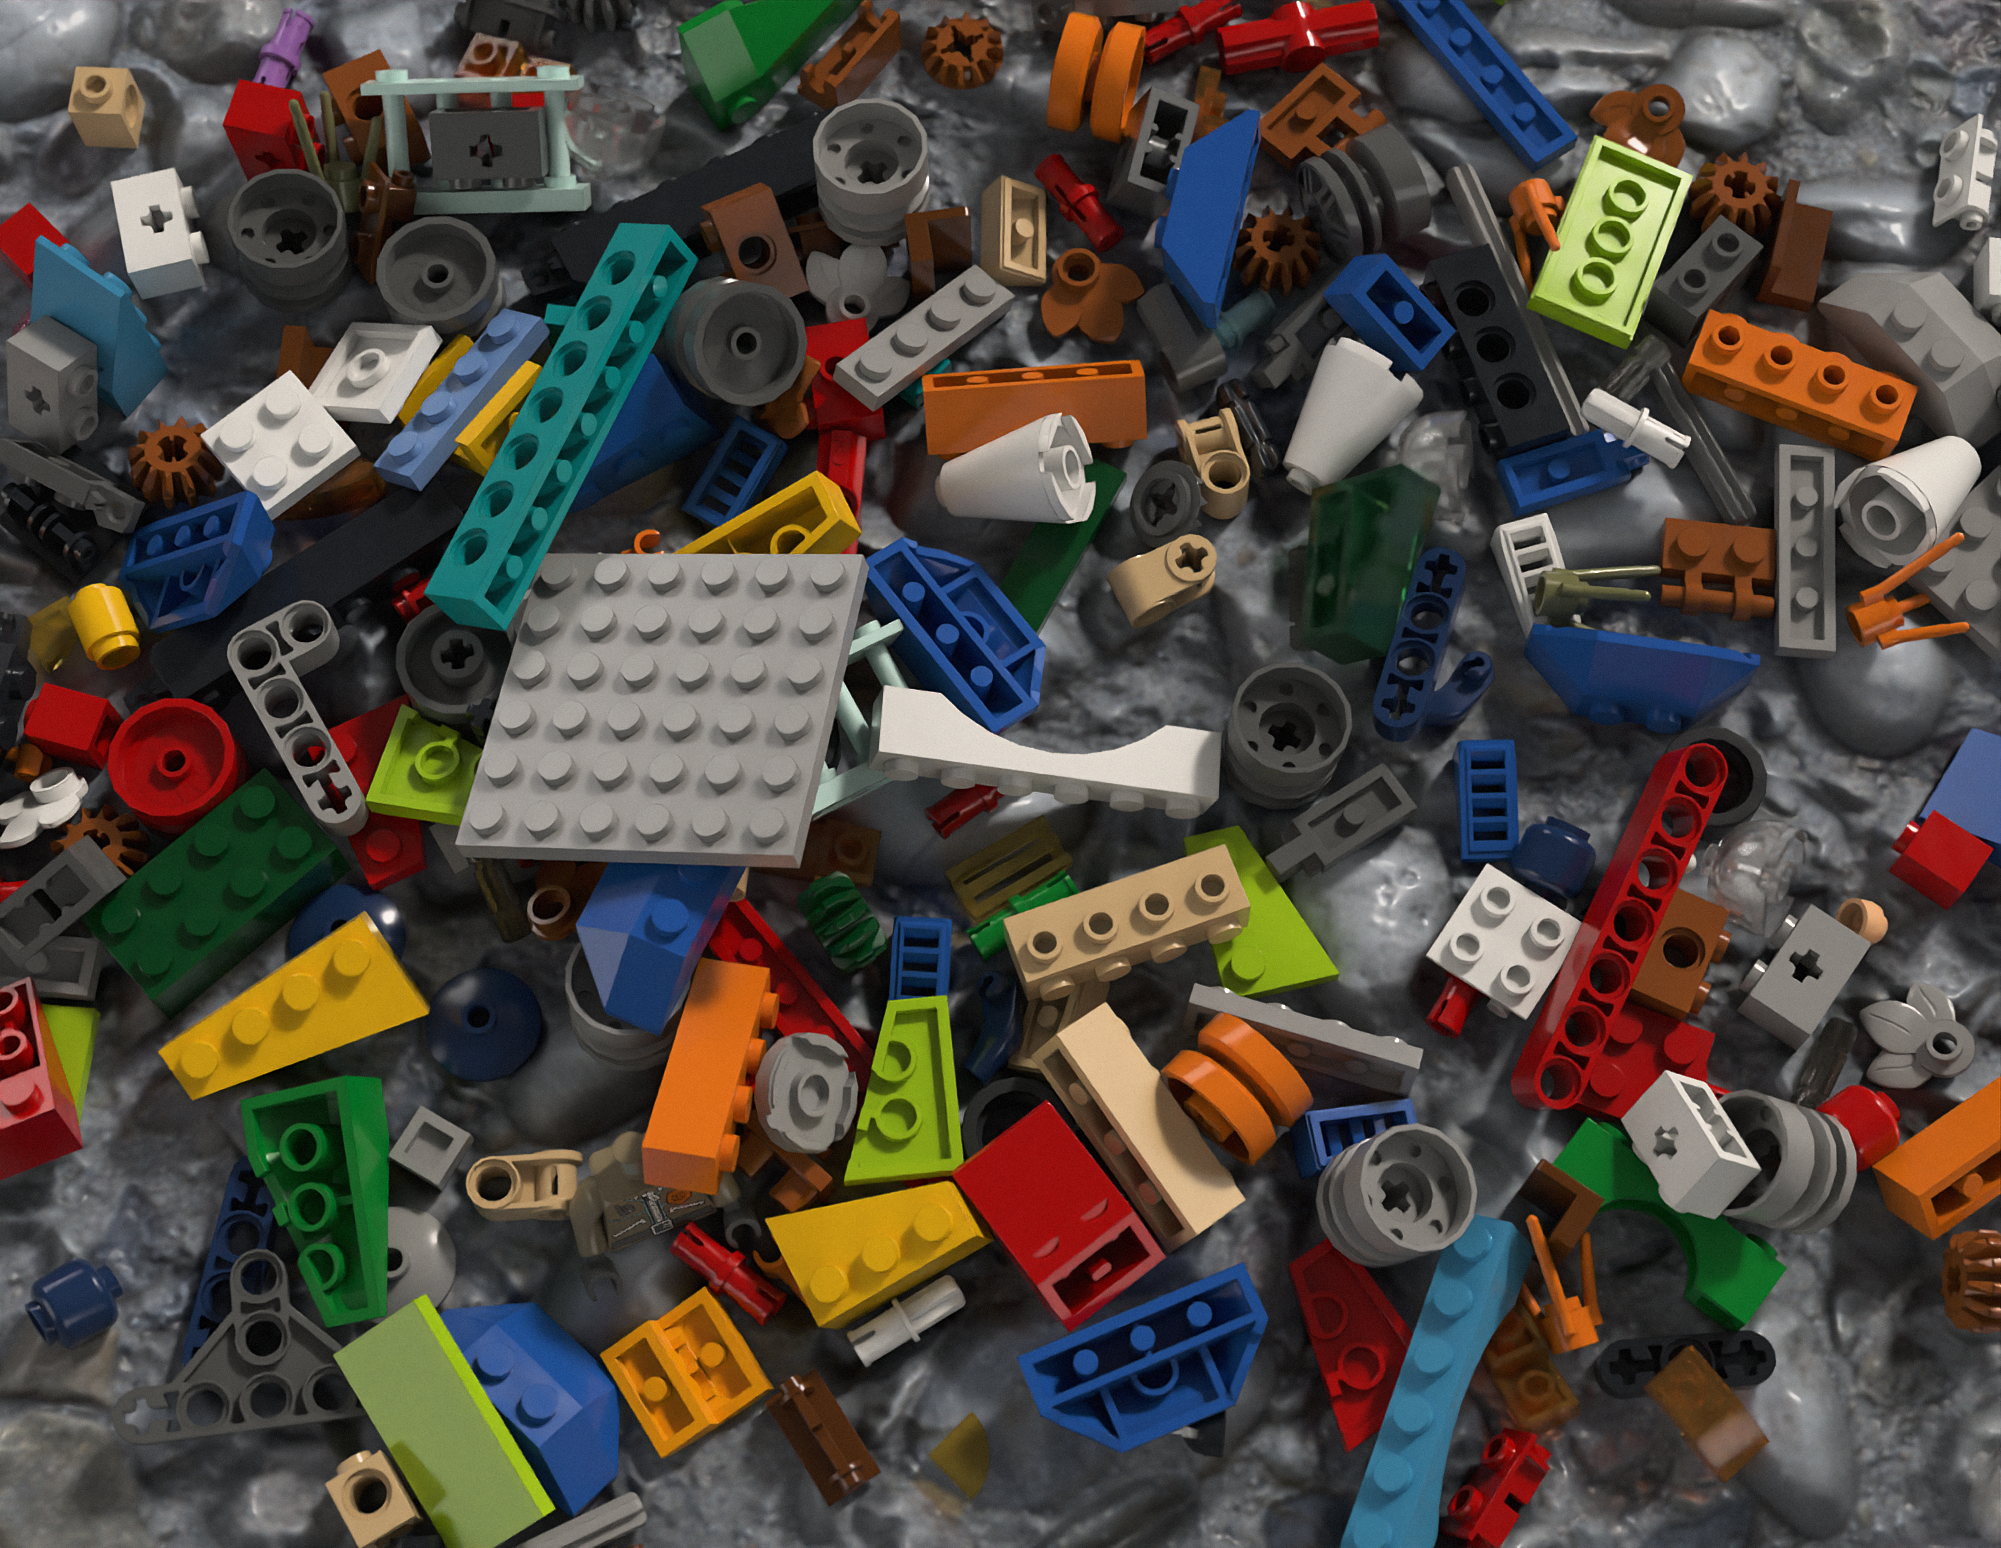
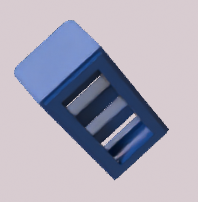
M736 415L681 509L716 529L751 508L779 468L790 448L780 438ZM745 443L763 452L759 460L740 451ZM733 460L752 470L748 479L728 468ZM721 477L741 488L737 498L715 486ZM708 495L731 507L726 516L703 504Z
M1514 740L1459 741L1452 756L1461 863L1511 862L1519 846L1517 767ZM1498 766V769H1471V767ZM1500 785V793H1472V786ZM1502 809V816L1473 817V810ZM1504 831V840L1474 841L1473 832Z
M908 916L894 917L889 1000L928 997L902 995L903 987L936 989V996L947 995V998L949 997L953 935L952 920ZM906 941L939 943V948L906 947ZM904 963L938 964L937 973L904 971Z
M1412 1098L1306 1112L1291 1128L1289 1127L1300 1177L1302 1179L1320 1177L1331 1158L1343 1151L1338 1126L1344 1125L1349 1147L1365 1140L1362 1126L1363 1121H1368L1371 1138L1386 1130L1385 1117H1392L1393 1126L1417 1123Z

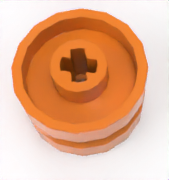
M1071 12L1062 33L1050 78L1047 106V126L1049 129L1074 134L1083 125L1090 103H1092L1090 128L1094 138L1118 144L1121 143L1129 111L1134 105L1141 73L1146 39V29L1144 26L1119 21L1110 30L1103 52H1101L1103 28L1099 17Z
M1218 1013L1198 1033L1197 1042L1200 1052L1181 1050L1161 1070V1075L1165 1086L1181 1109L1195 1122L1204 1134L1232 1157L1245 1164L1255 1165L1276 1143L1277 1137L1273 1125L1291 1128L1312 1107L1314 1100L1308 1086L1297 1070L1267 1039L1241 1019L1229 1013Z

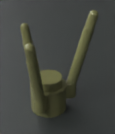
M326 90L321 91L319 97L328 163L323 166V174L299 102L296 99L290 100L288 106L310 173L322 178L335 190L344 213L360 211L358 206V189L360 182L367 180L369 163H376L382 125L381 118L375 116L371 120L362 172L359 173L356 171L355 163L340 161L330 94Z
M1657 565L1578 570L1553 567L1552 572L1542 571L1539 576L1534 600L1535 613L1539 616L1548 617L1546 625H1551L1555 628L1593 629L1572 620L1574 615H1584L1588 598L1647 602L1650 600L1651 594L1645 590L1589 586L1586 581L1658 576L1661 573V568Z

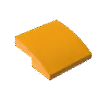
M707 1286L697 1291L657 1321H646L600 1354V1357L661 1459L671 1456L700 1439L775 1389L723 1303Z

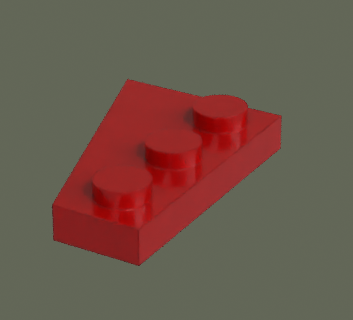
M1327 1238L1289 1264L1287 1271L1347 1455L1380 1431L1413 1333L1365 1267L1348 1259L1334 1248L1329 1238Z

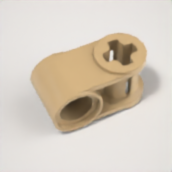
M1230 408L1220 409L1218 416L1192 423H1187L1184 419L1175 421V438L1181 460L1184 464L1193 467V473L1205 481L1200 491L1201 496L1208 504L1201 507L1202 510L1210 517L1220 520L1230 519L1239 515L1247 502L1250 469L1241 446L1238 427ZM1227 481L1235 486L1229 489H1222L1216 487L1213 483Z
M1188 534L1147 554L1138 555L1124 561L1115 567L1106 579L1133 628H1142L1161 620L1170 612L1206 596L1214 586L1217 554L1214 546L1208 539L1200 535ZM1184 563H1189L1193 569L1199 567L1201 569L1200 572L1194 573L1190 567L1181 568Z
M547 1150L533 1154L482 1158L472 1166L467 1174V1193L479 1214L490 1221L501 1222L527 1219L568 1220L570 1219L569 1204L578 1189L577 1168L583 1164V1154L574 1150ZM558 1175V1194L555 1195V1177ZM504 1177L512 1181L511 1190L503 1199L487 1201L481 1197L482 1188L490 1179Z

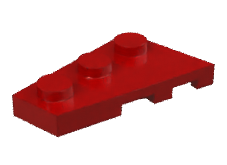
M407 694L328 730L365 798L369 792L401 705L404 704L413 709ZM320 746L307 748L314 765L323 760L326 752L325 748ZM332 782L329 786H326L325 789L336 813L340 814L346 811L348 808L334 783ZM369 809V817L365 826L356 834L348 836L372 890L376 889L379 891L427 868L423 820L373 813Z

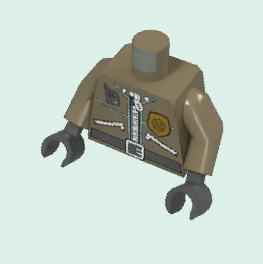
M635 1131L624 1132L615 1139L612 1146L594 1152L588 1158L590 1176L582 1180L569 1204V1215L579 1256L587 1258V1261L581 1268L580 1277L590 1299L594 1302L597 1301L593 1287L601 1278L609 1277L617 1295L623 1289V1282L612 1260L605 1257V1251L608 1249L610 1253L716 1213L718 1212L717 1207H723L724 1209L722 1220L727 1242L732 1247L740 1248L735 1227L741 1224L752 1226L756 1236L760 1238L761 1227L757 1210L752 1204L739 1201L738 1198L742 1192L732 1173H723L717 1195L644 1184L642 1144L646 1133L641 1134Z

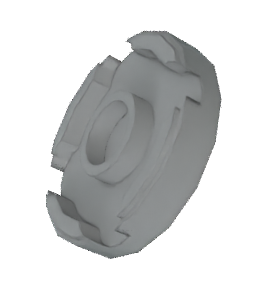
M794 1033L779 1039L764 1055L757 1072L754 1101L759 1123L769 1139L787 1152L818 1154L828 1150L826 1147L833 1141H840L848 1132L854 1118L858 1095L855 1072L848 1071L844 1058L849 1057L844 1048L828 1035Z

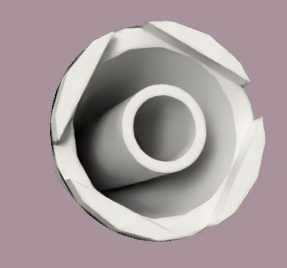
M1341 337L1336 343L1335 339L1331 338L1323 350L1283 461V466L1289 471L1286 477L1287 481L1300 491L1314 496L1317 490L1329 493L1419 405L1423 399V392L1416 381L1406 373L1400 382L1389 371L1393 362L1366 345Z
M1062 413L1046 415L946 462L935 481L937 499L941 506L947 508L955 517L1074 524L1085 521L1093 510L1096 490L1095 482L1086 483L1084 465L1093 464L1084 431L1077 420L1071 415L1061 416Z
M1945 436L1852 471L1838 485L1833 499L1834 510L1840 507L1844 524L1839 527L1843 538L1859 556L1875 566L1886 569L1891 564L1904 565L1905 567L1935 546L1981 473V461L1976 450L1962 438Z

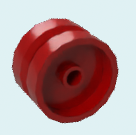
M164 698L140 707L121 723L109 745L107 770L115 792L152 834L171 842L178 839L253 777V771L246 751L235 738L228 724L211 707L189 698Z

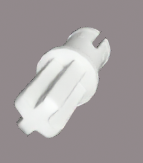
M1593 389L1581 407L1580 415L1582 418L1622 439L1623 447L1627 449L1630 445H1633L1664 462L1672 469L1677 466L1685 452L1682 449L1688 448L1691 437L1684 436L1648 416L1649 409L1644 407L1639 411L1601 389Z
M945 1275L900 1303L897 1298L891 1300L892 1308L846 1334L867 1368L872 1365V1362L913 1338L915 1343L920 1341L919 1333L962 1308L966 1303L965 1297L954 1278L950 1275Z

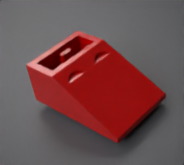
M31 976L0 988V1181L83 1148L75 1102Z
M1048 1100L1042 1102L950 1173L1043 1306L1069 1332L1166 1258L1135 1211Z

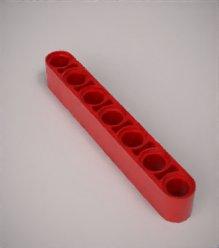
M1707 743L1693 744L1664 754L1656 763L1513 1070L1510 1081L1511 1091L1516 1101L1524 1108L1533 1111L1567 1109L1576 1104L1582 1096L1725 785L1728 775L1727 761L1722 752L1715 746ZM1687 761L1695 769V784H1692L1686 776L1685 766ZM1664 811L1672 820L1673 830L1671 835L1667 834L1662 826L1661 818ZM1640 862L1649 871L1650 879L1647 887L1641 883L1638 877ZM1617 913L1622 916L1626 925L1623 939L1617 935L1614 929V918ZM1593 964L1602 975V984L1599 991H1596L1590 982L1589 974ZM1569 1017L1574 1019L1578 1027V1036L1574 1044L1568 1040L1565 1033V1025ZM1545 1069L1551 1073L1554 1081L1553 1092L1549 1098L1543 1093L1540 1084L1541 1075Z

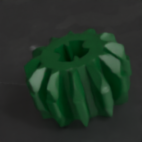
M837 870L826 878L822 876L809 884L810 888L797 895L799 911L837 970L849 974L859 967L862 969L875 961L877 955L887 950L886 934L847 874Z

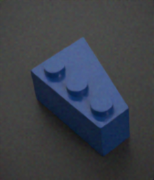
M654 353L650 354L646 359L568 510L571 514L593 506L600 499L724 437L723 432L700 394L680 382L673 369Z

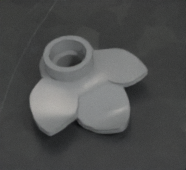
M1914 982L1909 989L1906 1003L1895 1000L1880 1001L1869 1005L1859 1013L1862 1027L1874 1043L1883 1049L1871 1063L1866 1073L1867 1080L1878 1086L1900 1091L1915 1090L1924 1085L1933 1076L1940 1078L1958 1076L1964 1073L1973 1063L1975 1058V1041L1972 1034L1965 1026L1956 1022L1954 1006L1949 997L1931 985ZM1948 1039L1956 1045V1049L1949 1054H1940L1933 1048V1045L1938 1040Z

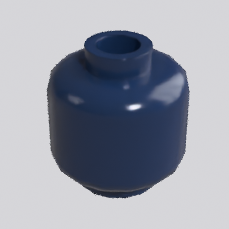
M1551 816L1547 817L1545 824L1532 823L1526 828L1510 864L1511 872L1517 879L1524 882V887L1552 904L1556 897L1573 900L1581 894L1596 860V851L1588 843L1591 835L1579 827Z
M76 1257L37 1279L32 1284L30 1290L32 1301L25 1304V1309L35 1329L48 1346L58 1342V1344L66 1349H75L116 1323L118 1308L115 1300L123 1295V1291L116 1277L106 1264L95 1269L90 1262Z

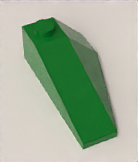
M740 0L721 2L677 26L687 86L719 131L734 123H743L753 117L757 110L763 108L849 18L863 0H757L744 5Z
M341 1076L240 1100L248 1160L256 1177L264 1178L276 1204V1207L272 1209L280 1227L287 1228L300 1255L297 1265L326 1327L334 1328L386 1317L389 1202L388 1155L390 1136L381 1078Z

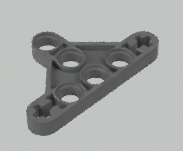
M254 1249L241 1255L231 1268L232 1311L171 1384L139 1387L122 1395L113 1408L112 1422L115 1431L122 1439L134 1445L149 1446L366 1418L369 1415L364 1407L357 1408L359 1399L333 1357V1354L344 1347L291 1306L288 1273L281 1259L269 1250ZM256 1261H266L272 1264L277 1272V1281L274 1287L268 1293L262 1295H252L246 1292L242 1285V1274L245 1268ZM272 1322L280 1328L282 1334V1341L278 1350L265 1357L252 1354L246 1344L249 1330L257 1323ZM338 1375L344 1378L349 1386V1397L346 1403L333 1411L318 1407L313 1397L317 1382L323 1377ZM266 1383H276L285 1390L287 1396L286 1406L276 1417L270 1419L261 1418L252 1410V1395L259 1386ZM213 1391L222 1398L224 1404L223 1414L213 1425L207 1427L197 1426L189 1418V1403L198 1393ZM179 1394L176 1414L182 1428L180 1431L169 1432L172 1420L169 1418L149 1422L148 1433L142 1435L139 1434L137 1426L126 1424V1414L136 1411L137 1401L146 1399L147 1406L154 1410L168 1409L171 1406L167 1396Z

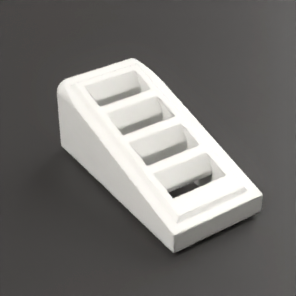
M1546 513L1498 526L1494 530L1490 542L1526 640L1533 623L1546 625L1548 618L1546 616L1535 617L1533 612L1535 593L1528 595L1526 588L1537 586L1542 571L1552 572L1553 567L1565 569L1554 530ZM1534 543H1535L1534 546H1530V547L1523 548V549H1519V550H1516V551H1515L1516 548L1523 547V546H1526V545H1530V544H1534ZM1537 561H1542L1544 566L1523 573L1520 569V566ZM1580 615L1573 616L1572 620L1582 623Z

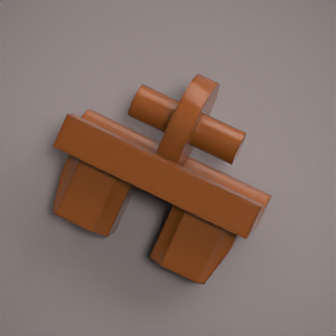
M754 1108L751 1110L747 1124L742 1123L745 1133L739 1138L736 1168L753 1182L773 1159L781 1165L787 1173L769 1192V1195L787 1214L804 1211L817 1198L825 1204L836 1192V1188L831 1185L834 1181L833 1178L807 1156L806 1153L787 1152L773 1143L759 1123L757 1111ZM831 1145L826 1147L828 1150L814 1155L823 1163L826 1162L835 1151Z

